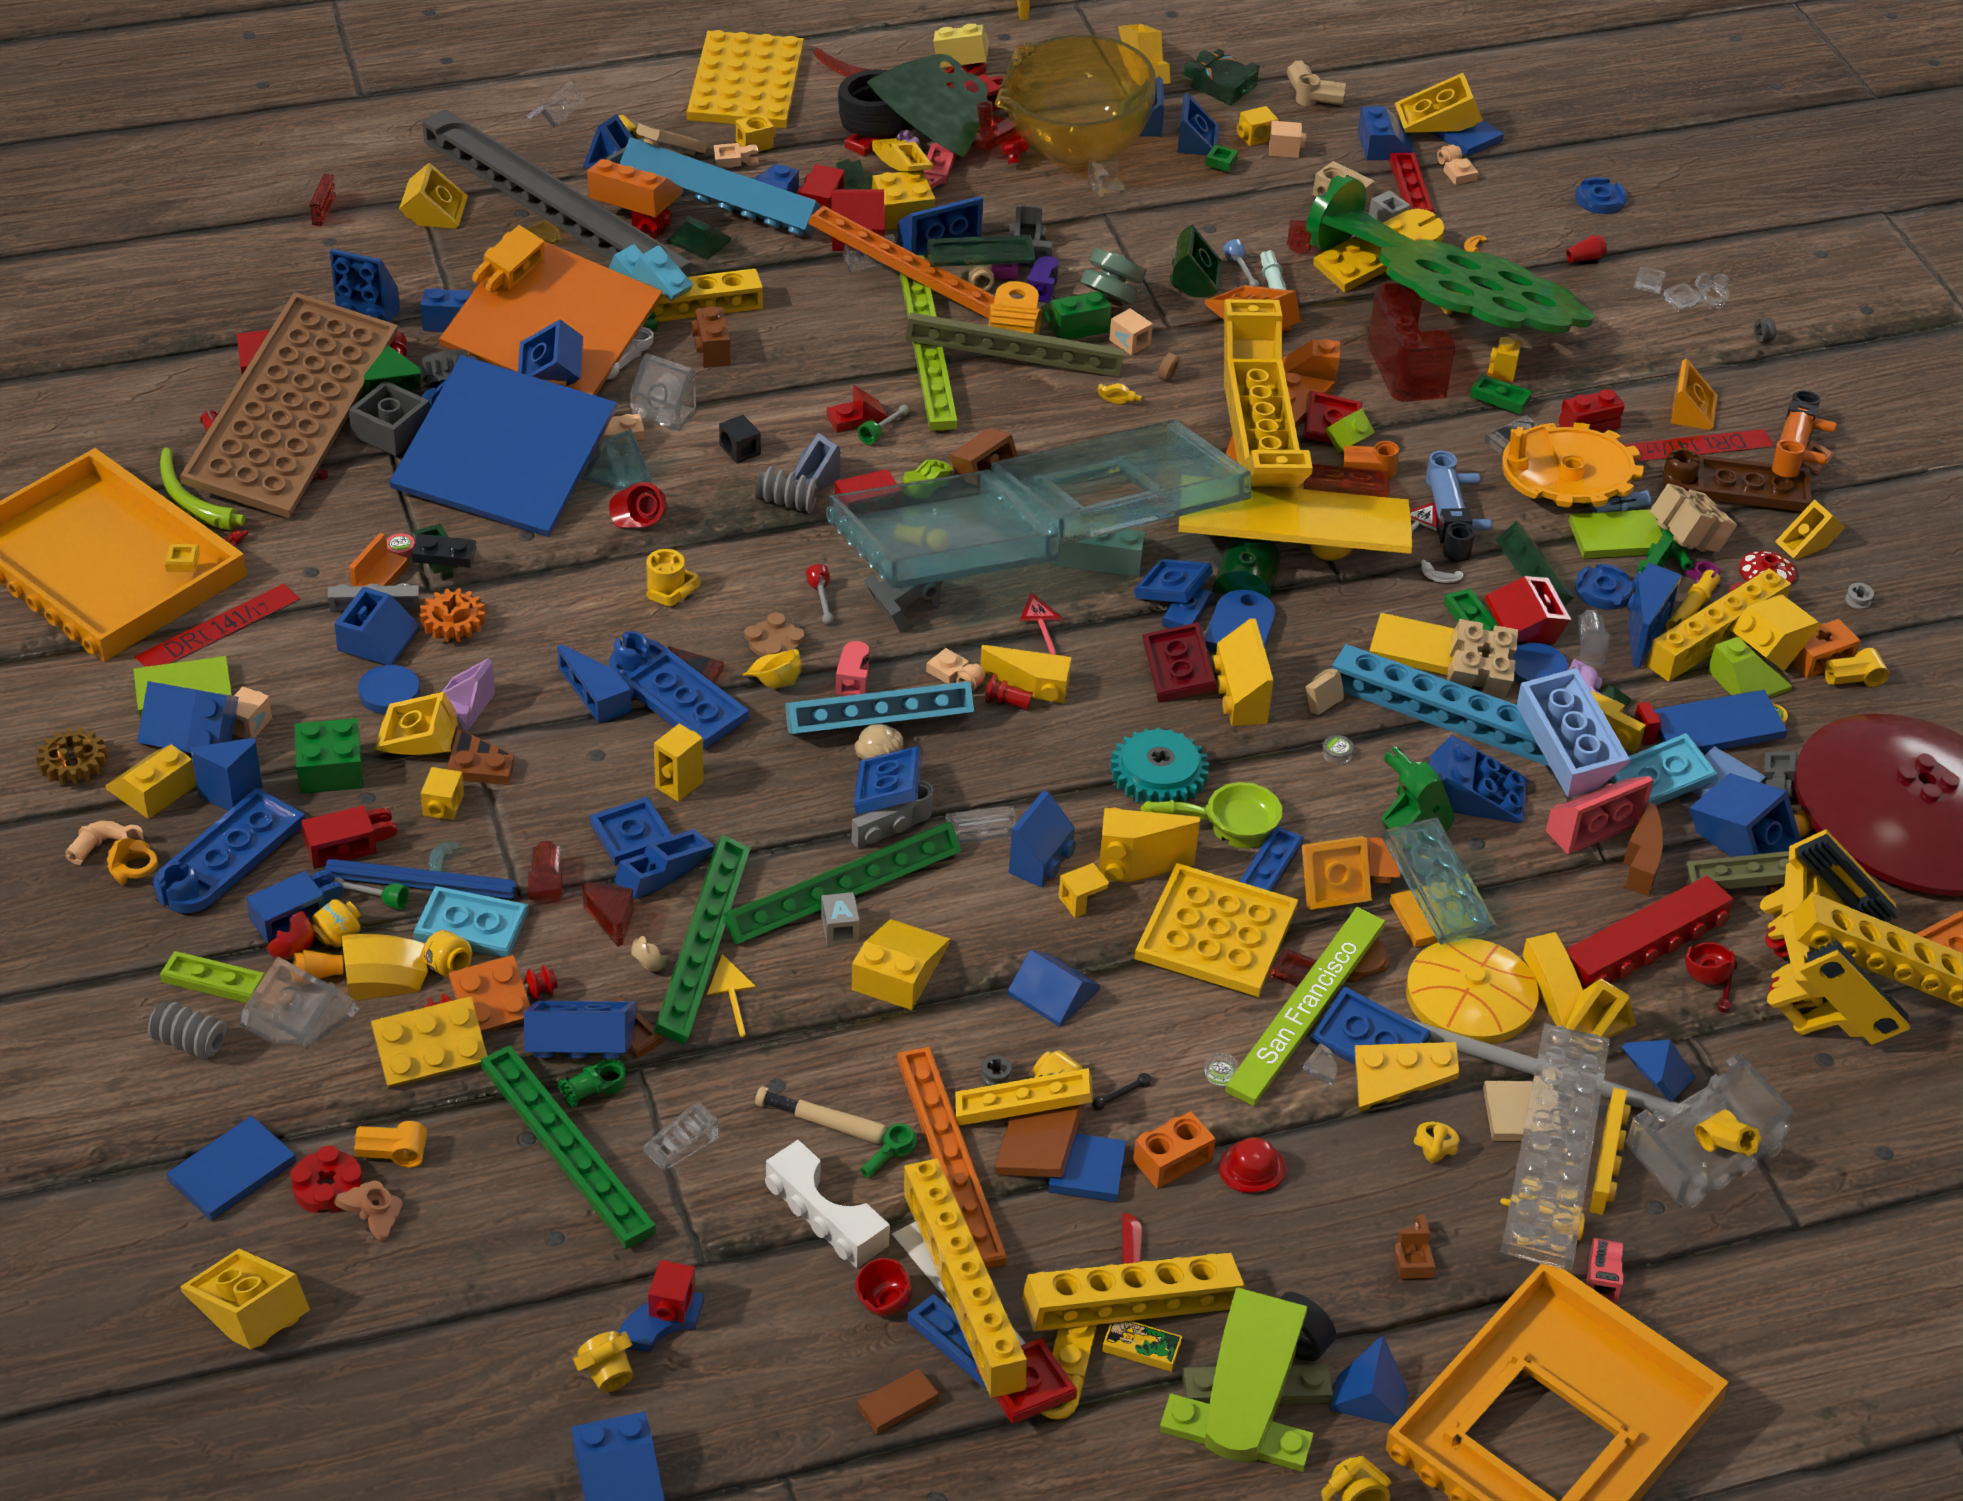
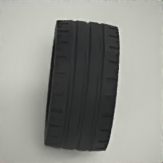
M874 69L857 72L841 82L838 90L839 115L843 127L850 131V133L863 137H883L899 133L910 125L909 122L888 106L867 83L870 79L888 70Z

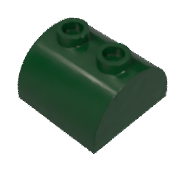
M1192 224L1186 227L1177 239L1175 258L1172 259L1174 268L1173 274L1170 275V281L1176 289L1179 288L1187 295L1207 297L1219 291L1222 260Z
M1231 538L1225 544L1212 592L1226 594L1235 590H1251L1271 599L1280 565V554L1276 546L1269 540Z

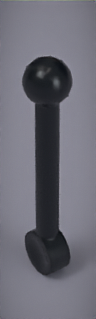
M1141 1073L1138 1076V1080L1103 1098H1094L1092 1102L1093 1108L1102 1110L1106 1103L1139 1086H1150L1151 1076L1147 1073Z

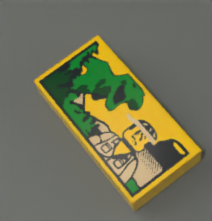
M1132 1321L1110 1323L1103 1342L1102 1352L1172 1372L1182 1343V1336Z

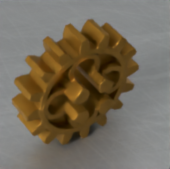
M81 727L77 732H72L71 728H67L65 734L56 731L54 732L55 738L45 737V746L37 747L38 755H36L38 768H40L42 776L48 775L49 782L51 783L59 779L60 785L64 786L67 781H72L73 785H77L78 779L82 778L88 782L90 781V774L100 775L99 767H106L107 765L105 759L108 758L106 745H104L103 738L96 737L93 730L87 734L84 733V728ZM69 747H74L75 766H70Z

